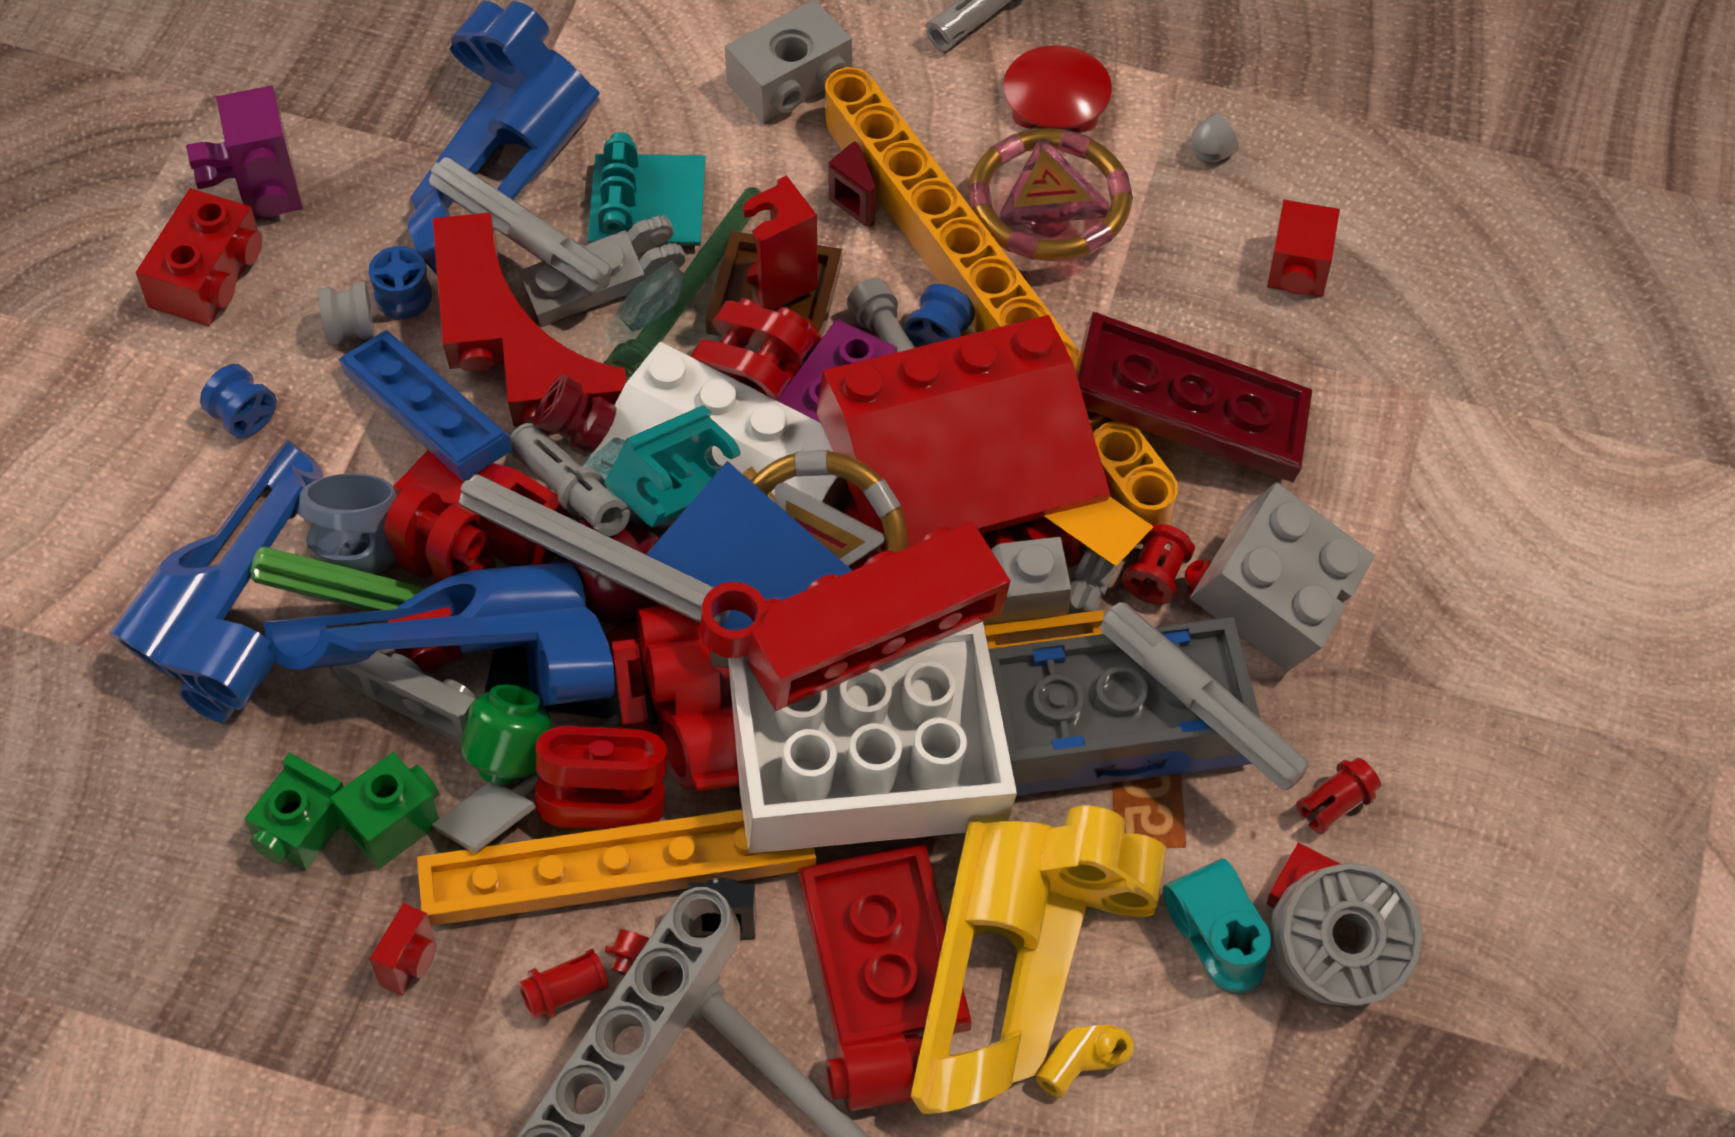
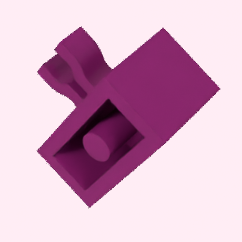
M273 85L216 96L225 141L222 143L197 142L186 145L189 164L194 171L197 189L213 187L228 178H235L242 203L251 206L255 219L274 217L283 213L302 210L303 205L294 163Z

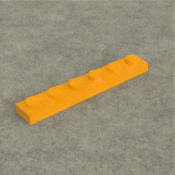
M741 809L486 846L476 853L466 849L417 856L421 911L427 913L430 925L436 926L688 888V882L706 883L714 878H729L741 881L795 873L800 868L815 866L816 856L814 847L748 854L743 811Z

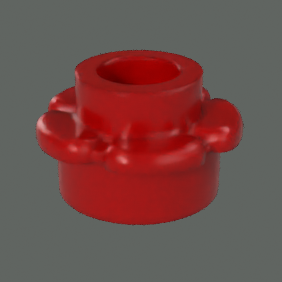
M619 929L613 947L608 945L605 947V953L615 958L611 970L625 976L650 938L632 931ZM666 971L661 972L659 975H664Z

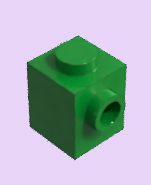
M394 751L330 797L340 827L378 870L434 829L432 824L439 819L434 799L439 796L436 785L419 765L416 764L409 769Z

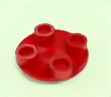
M1050 45L1034 48L1016 58L1006 71L1003 90L1005 98L1012 108V119L1021 127L1071 128L1077 132H1087L1097 126L1099 116L1107 108L1111 99L1112 83L1109 73L1103 64L1089 53L1069 46Z

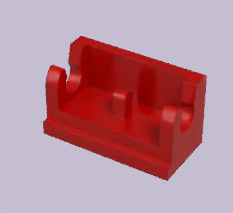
M787 175L778 179L776 186L748 199L743 206V216L745 218L756 216L758 212L763 210H770L771 220L764 221L752 230V238L756 242L757 263L753 264L746 273L747 283L758 282L759 294L755 296V302L768 310H774L818 288L817 214Z

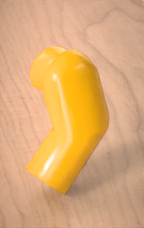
M1106 1024L1072 1028L1065 1033L1036 1075L1035 1080L1047 1093L1063 1098L1080 1072L1113 1069L1127 1063L1134 1053L1135 1044L1133 1038L1128 1031L1115 1025Z

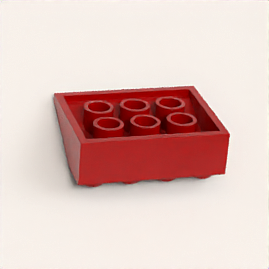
M1049 315L823 370L816 414L833 452L842 453L863 462L885 479L901 504L907 525L908 547L919 543L928 533L941 527L953 529L973 521L979 532L983 534L1039 519L1045 515L1106 501L1109 498V487L1074 364ZM846 480L865 524L884 534L882 520L863 491ZM885 543L876 548L878 553L885 550Z

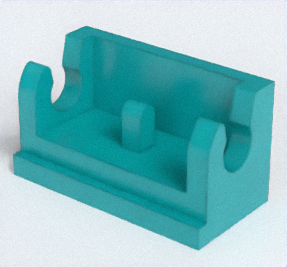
M704 405L628 437L604 482L613 493L623 500L651 528L682 514L721 469L722 465H719L713 458V446L718 447L723 455L731 460L741 455L736 441L710 418L712 412Z

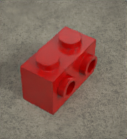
M189 188L135 272L148 308L210 327L221 307L224 308L231 302L236 283L247 265H252L260 254L262 236L258 232L251 206Z

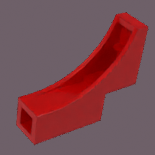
M491 212L432 218L442 342L449 369L460 368L468 372H480L490 369L495 364H504L507 398L513 427L533 423L534 415L542 398L561 375H567L580 383L583 393L591 398L601 396L615 405L627 383L625 368L603 364L586 358L557 342L533 322L519 305L502 274L498 261L497 240Z

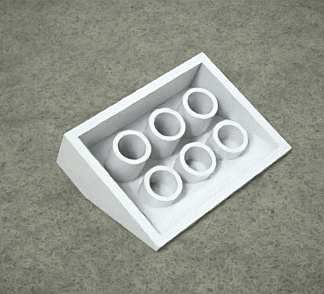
M659 342L625 384L615 403L617 410L611 428L597 449L586 457L582 467H590L596 470L606 480L628 437L702 405L712 412L710 418L736 441L741 452L740 456L731 460L725 457L718 447L713 446L712 455L714 460L722 466L727 461L732 463L750 480L768 464L797 451L833 450L821 423ZM830 474L796 476L783 482L839 511L843 510L853 497L846 480ZM773 489V490L768 494V496H769L771 499H773L774 501H775V489ZM650 531L651 533L655 534V535H656L657 537H659V538H661L662 535L664 534V533H659V532Z
M983 622L776 712L747 664V656L728 658L740 797L748 854L966 833L968 822L991 823L1009 821L1017 791Z

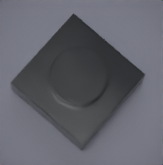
M714 878L706 883L688 882V890L694 887H708L718 891L727 900L740 924V939H755L757 919L755 884H741L729 878ZM714 912L700 915L691 926L690 936L706 938L712 935L719 928L721 915Z

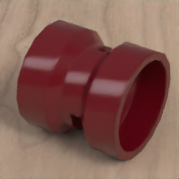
M561 375L542 398L534 415L533 425L549 436L554 434L563 436L567 439L569 448L585 457L593 453L607 435L616 416L617 408L613 403L601 396L591 398L583 393L580 383L567 375Z

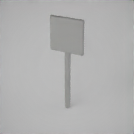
M614 714L598 727L617 728L622 724V717L619 714ZM536 772L512 791L502 785L488 782L434 822L432 826L434 830L476 853L536 808L532 801L524 797L535 790L536 782L540 776Z

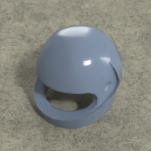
M344 473L327 476L305 486L300 492L297 512L303 519L312 523L306 538L311 556L316 560L374 575H380L388 571L396 561L384 531L386 516L397 497L391 483L373 475Z

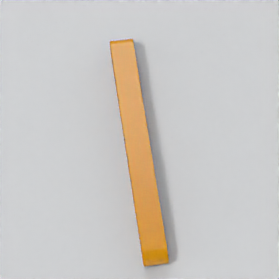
M854 67L837 69L831 73L825 85V119L828 132L842 150L854 141L859 144L874 181L878 200L939 283L956 288L964 293L973 303L975 318L971 326L975 332L1049 315L1073 361L1076 371L1080 351L875 80L866 71ZM1087 410L1109 487V496L1149 524H1168L1172 526L1178 494V484L1174 475L1138 428ZM1140 502H1150L1155 505H1145Z

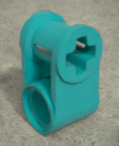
M1221 858L1164 884L1162 892L1168 912L1180 933L1188 939L1214 984L1227 992L1238 994L1251 991L1260 985L1266 972V956L1270 950L1271 934L1268 926L1247 896L1243 883L1231 863Z

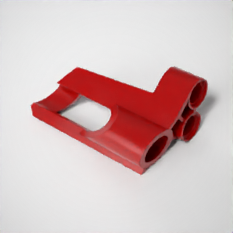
M666 606L638 609L637 624L649 701L658 719L659 737L665 742L667 747L666 762L670 772L680 787L686 790L696 789L697 791L738 786L739 775L729 667L712 668L711 651L701 639L699 622Z

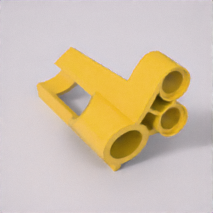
M1089 805L1070 808L1067 812L1065 826L1055 828L1045 824L1023 821L968 822L911 1092V1098L922 1114L944 1113L983 1102L1007 1091L1012 1083L1038 1074L1045 1062L1086 907L1134 918L1154 915L1155 908L1158 906L1167 848L1162 842L1146 835L1124 833L1126 822L1122 816L1112 810ZM984 932H997L1007 937L1017 951L1000 1041L975 1050L949 1055L972 940L975 936Z

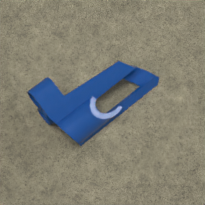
M484 0L451 37L452 45L449 50L454 57L466 68L492 82V84L436 160L439 163L445 157L451 158L475 174L499 145L518 144L529 149L497 188L513 200L525 185L533 182L546 169L600 103L598 97L600 92L590 85L569 61L556 51L548 49L543 43L550 34L549 27L545 20L530 6L519 1H512L504 10L497 4ZM429 170L410 197L415 211L408 219V229L416 250L423 256L425 263L437 275L432 218L451 216L447 207L453 200L431 186L429 178L432 172Z
M568 562L478 569L457 574L424 589L401 604L397 609L264 622L265 638L272 643L269 649L276 658L275 662L286 669L303 670L351 665L369 659L377 650L458 645L462 653L525 647L530 691H537L542 706L612 698L614 694V665L608 641L596 615L585 607L582 581L577 570ZM445 607H450L453 616L326 628V626L392 620Z

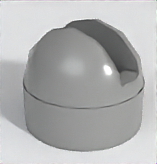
M1214 113L1201 121L1193 130L1191 138L1192 149L1195 155L1204 162L1224 160L1239 149L1238 140L1233 129L1218 113Z

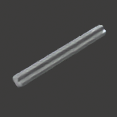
M473 475L470 480H465L460 489L462 493L459 499L461 506L700 623L703 600L714 587L481 475ZM730 610L719 613L714 617V620L720 626L723 622L726 623L731 614Z

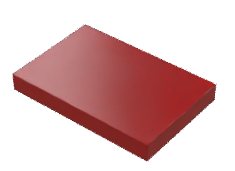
M925 843L798 869V879L837 1044L901 1032L905 1038L919 1036L923 1040L947 926ZM963 988L953 1034L970 1031L972 1027V1019Z

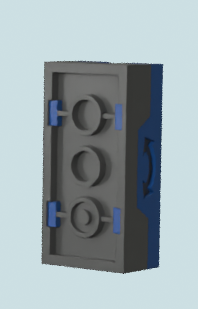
M1234 617L1154 627L1260 718ZM1105 634L988 649L1017 791L1016 796L1252 764Z

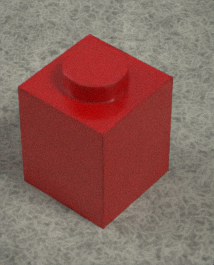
M1283 199L1267 283L1268 288L1285 290L1293 294L1324 296L1333 257L1340 209Z

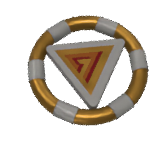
M828 450L797 451L768 464L751 479L767 495L775 489V502L848 566L884 543V551L892 550L896 553L908 548L907 525L898 499L885 479L868 465L853 457ZM829 474L848 480L863 491L882 520L884 534L783 482L796 476Z

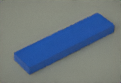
M388 330L381 332L338 359L344 374L463 482L514 450L505 431Z

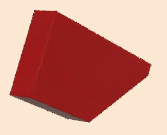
M634 639L612 642L623 729H640L650 732L639 645L635 643Z

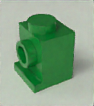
M289 752L282 761L283 770L244 819L252 835L250 843L262 856L276 864H282L286 859L306 871L340 827L330 797L344 786L342 781Z

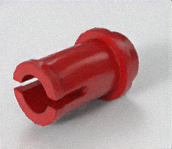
M1358 757L1353 761L1342 760L1337 764L1336 774L1307 796L1297 800V810L1303 820L1321 806H1326L1324 810L1315 816L1316 819L1308 824L1316 833L1324 834L1327 832L1329 827L1359 804L1369 805L1375 801V792L1381 788V782L1374 769L1365 760Z
M590 949L583 955L541 973L536 968L529 970L528 978L519 981L518 987L530 1016L536 1019L544 1015L549 1020L556 1017L555 1009L599 990L608 989L609 983L597 953Z

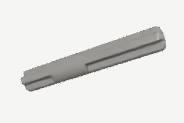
M445 157L439 163L435 162L430 169L432 174L429 182L433 188L472 214L491 212L494 229L589 293L597 294L602 288L606 289L609 285V278L613 271L610 264L453 159Z
M1119 602L1104 615L1100 625L1103 634L1283 790H1289L1302 779L1309 766L1308 760L1127 603Z

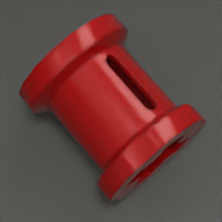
M1151 524L1153 528L1141 540L1143 548L1136 563L1130 564L1125 569L1122 583L1136 598L1150 604L1163 605L1173 600L1177 588L1174 582L1181 565L1191 560L1195 551V545L1185 532L1174 526ZM1166 544L1171 545L1170 550L1164 549ZM1147 578L1153 579L1151 584L1147 583Z

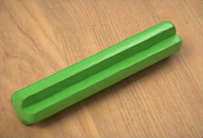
M268 547L258 548L250 570L252 580L257 584L366 611L397 609L401 604L426 589L422 586Z

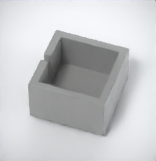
M1276 482L1244 508L1190 596V599L1217 619L1234 617L1238 634L1289 671L1323 648L1346 608L1343 602L1352 597L1375 555Z

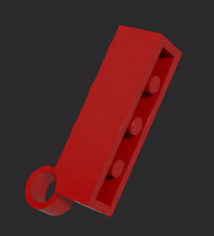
M970 521L953 529L949 527L938 528L928 533L919 543L896 553L892 550L880 552L870 558L862 567L839 577L836 574L823 576L814 581L805 591L784 600L772 598L765 601L759 591L745 583H722L711 589L703 600L700 635L705 646L721 657L741 658L747 656V664L776 712L1002 614L1011 580L974 522ZM727 610H736L749 616L753 623L742 630H729L720 626L714 620V617Z

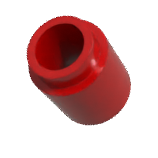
M901 1032L838 1043L836 1058L826 1060L827 1080L832 1099H843L849 1112L913 1101L911 1092L922 1039L919 1036L905 1038Z

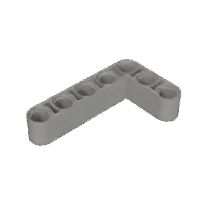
M694 887L683 892L674 901L518 1137H612L739 943L740 924L727 900L718 891L708 887ZM712 912L721 915L719 928L712 935L706 938L690 936L691 926L700 915ZM668 969L683 971L681 985L674 993L667 996L653 994L654 981L661 972ZM630 1026L644 1028L643 1042L635 1052L628 1055L615 1053V1041L624 1029ZM592 1084L604 1085L605 1098L602 1105L590 1114H578L576 1100L579 1093L585 1087Z

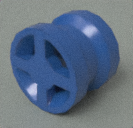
M393 246L382 250L374 256L369 264L368 274L374 288V298L378 309L384 315L394 319H409L418 316L426 310L431 302L432 290L427 278V267L423 256L415 249L406 246Z
M945 284L929 285L919 299L920 309L913 311L904 324L905 333L916 347L961 337L960 332L967 330L975 318V308L971 300L956 288Z
M230 364L215 372L205 383L200 395V404L202 409L213 418H222L224 428L234 437L241 439L255 435L264 428L276 410L277 399L276 395L265 385L254 384L253 375L240 364Z

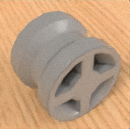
M366 282L353 283L349 290L339 292L331 287L318 289L322 324L328 345L340 344L348 336L357 335L362 340L375 337L373 315Z

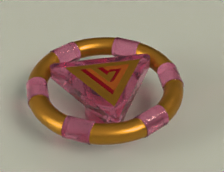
M1067 129L1028 130L1012 134L994 144L978 160L971 174L967 189L971 209L999 246L1017 255L1043 261H1063L1090 255L1112 242L1128 219L1133 199L1128 173L1116 156L1106 147L1093 140V138ZM1057 150L1087 159L1100 169L1107 179L1111 199L1110 209L1109 202ZM1032 151L1000 212L999 218L993 210L989 188L990 181L1000 166L1024 152ZM1104 218L1098 224L1077 235V237L1062 240H1043L1009 227L1027 224L1034 233L1042 236H1054L1065 231L1070 221Z

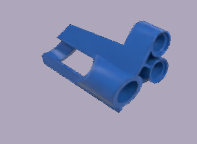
M288 439L275 452L216 534L187 544L171 553L161 562L109 632L114 639L126 647L133 655L141 658L174 680L181 678L184 681L179 689L181 698L199 714L220 723L227 722L235 709L240 710L245 707L276 661V658L269 649L272 643L267 638L247 626L223 619L251 578V564L258 548L271 547L288 519H292L298 514L299 497L303 488L311 482L323 478V472L317 462ZM266 485L272 488L271 493L219 564L208 566Z

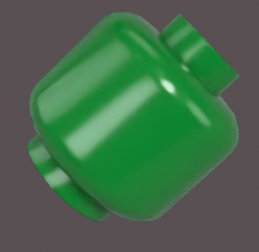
M497 685L492 687L490 692L477 696L472 702L460 746L465 761L477 769L478 776L483 780L493 784L507 785L513 783L517 778H525L537 772L536 742L544 732L551 729L552 720L547 709L540 704L539 696L534 692L515 685Z

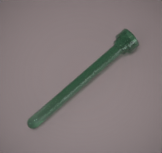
M748 187L742 192L636 339H629L625 343L617 344L603 364L625 368L626 380L628 381L656 345L664 340L722 260L731 231L742 232L752 217L745 218L743 216V206L748 199L761 193L758 188Z

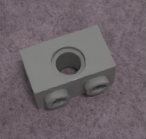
M812 0L725 45L727 84L755 115L765 123L782 113L794 110L800 103L825 91L827 78L837 69L852 67V38L816 0Z

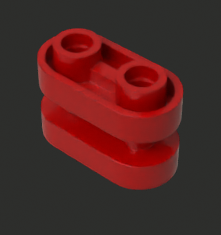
M741 298L739 302L725 301L712 321L714 328L723 336L722 340L716 342L701 339L690 357L777 401L789 383L787 375L778 367L779 363L784 361L800 364L814 341L807 332L810 327L808 322L796 312L784 307H780L777 312L764 309L749 299Z
M418 483L407 485L397 495L386 516L384 531L399 567L420 578H426L433 573L437 583L468 571L496 568V563L492 560L493 549L480 515L459 504L450 505L445 509L439 494Z
M561 726L544 732L536 742V771L540 776L535 788V809L538 816L543 821L562 829H610L660 821L664 815L665 786L662 782L666 774L667 747L665 742L656 734L640 729Z

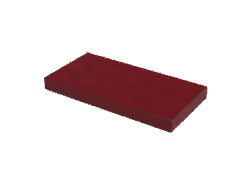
M1092 312L1086 325L1076 368V375L1086 410L1294 483L1302 468L1312 397L1311 388L1103 314Z

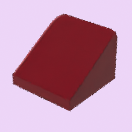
M854 141L828 162L829 200L870 228L875 224L876 187L859 144Z

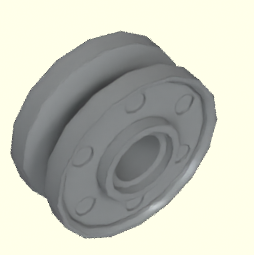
M1348 862L1305 874L1284 891L1273 910L1270 928V944L1277 968L1293 989L1315 1003L1347 1007L1383 1000L1406 983L1420 956L1422 928L1415 903L1397 880L1372 866ZM1340 917L1349 920L1356 928L1357 944L1350 953H1345L1339 949L1334 942L1333 927Z

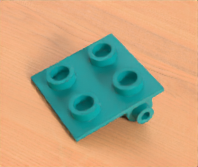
M624 132L612 134L610 139L604 144V154H595L588 244L624 230L627 233L639 221L649 220L651 217H657V215L660 217L664 215L665 218L668 217L671 221L674 235L667 242L662 243V245L676 243L681 246H701L706 155L638 154L637 146L629 134Z

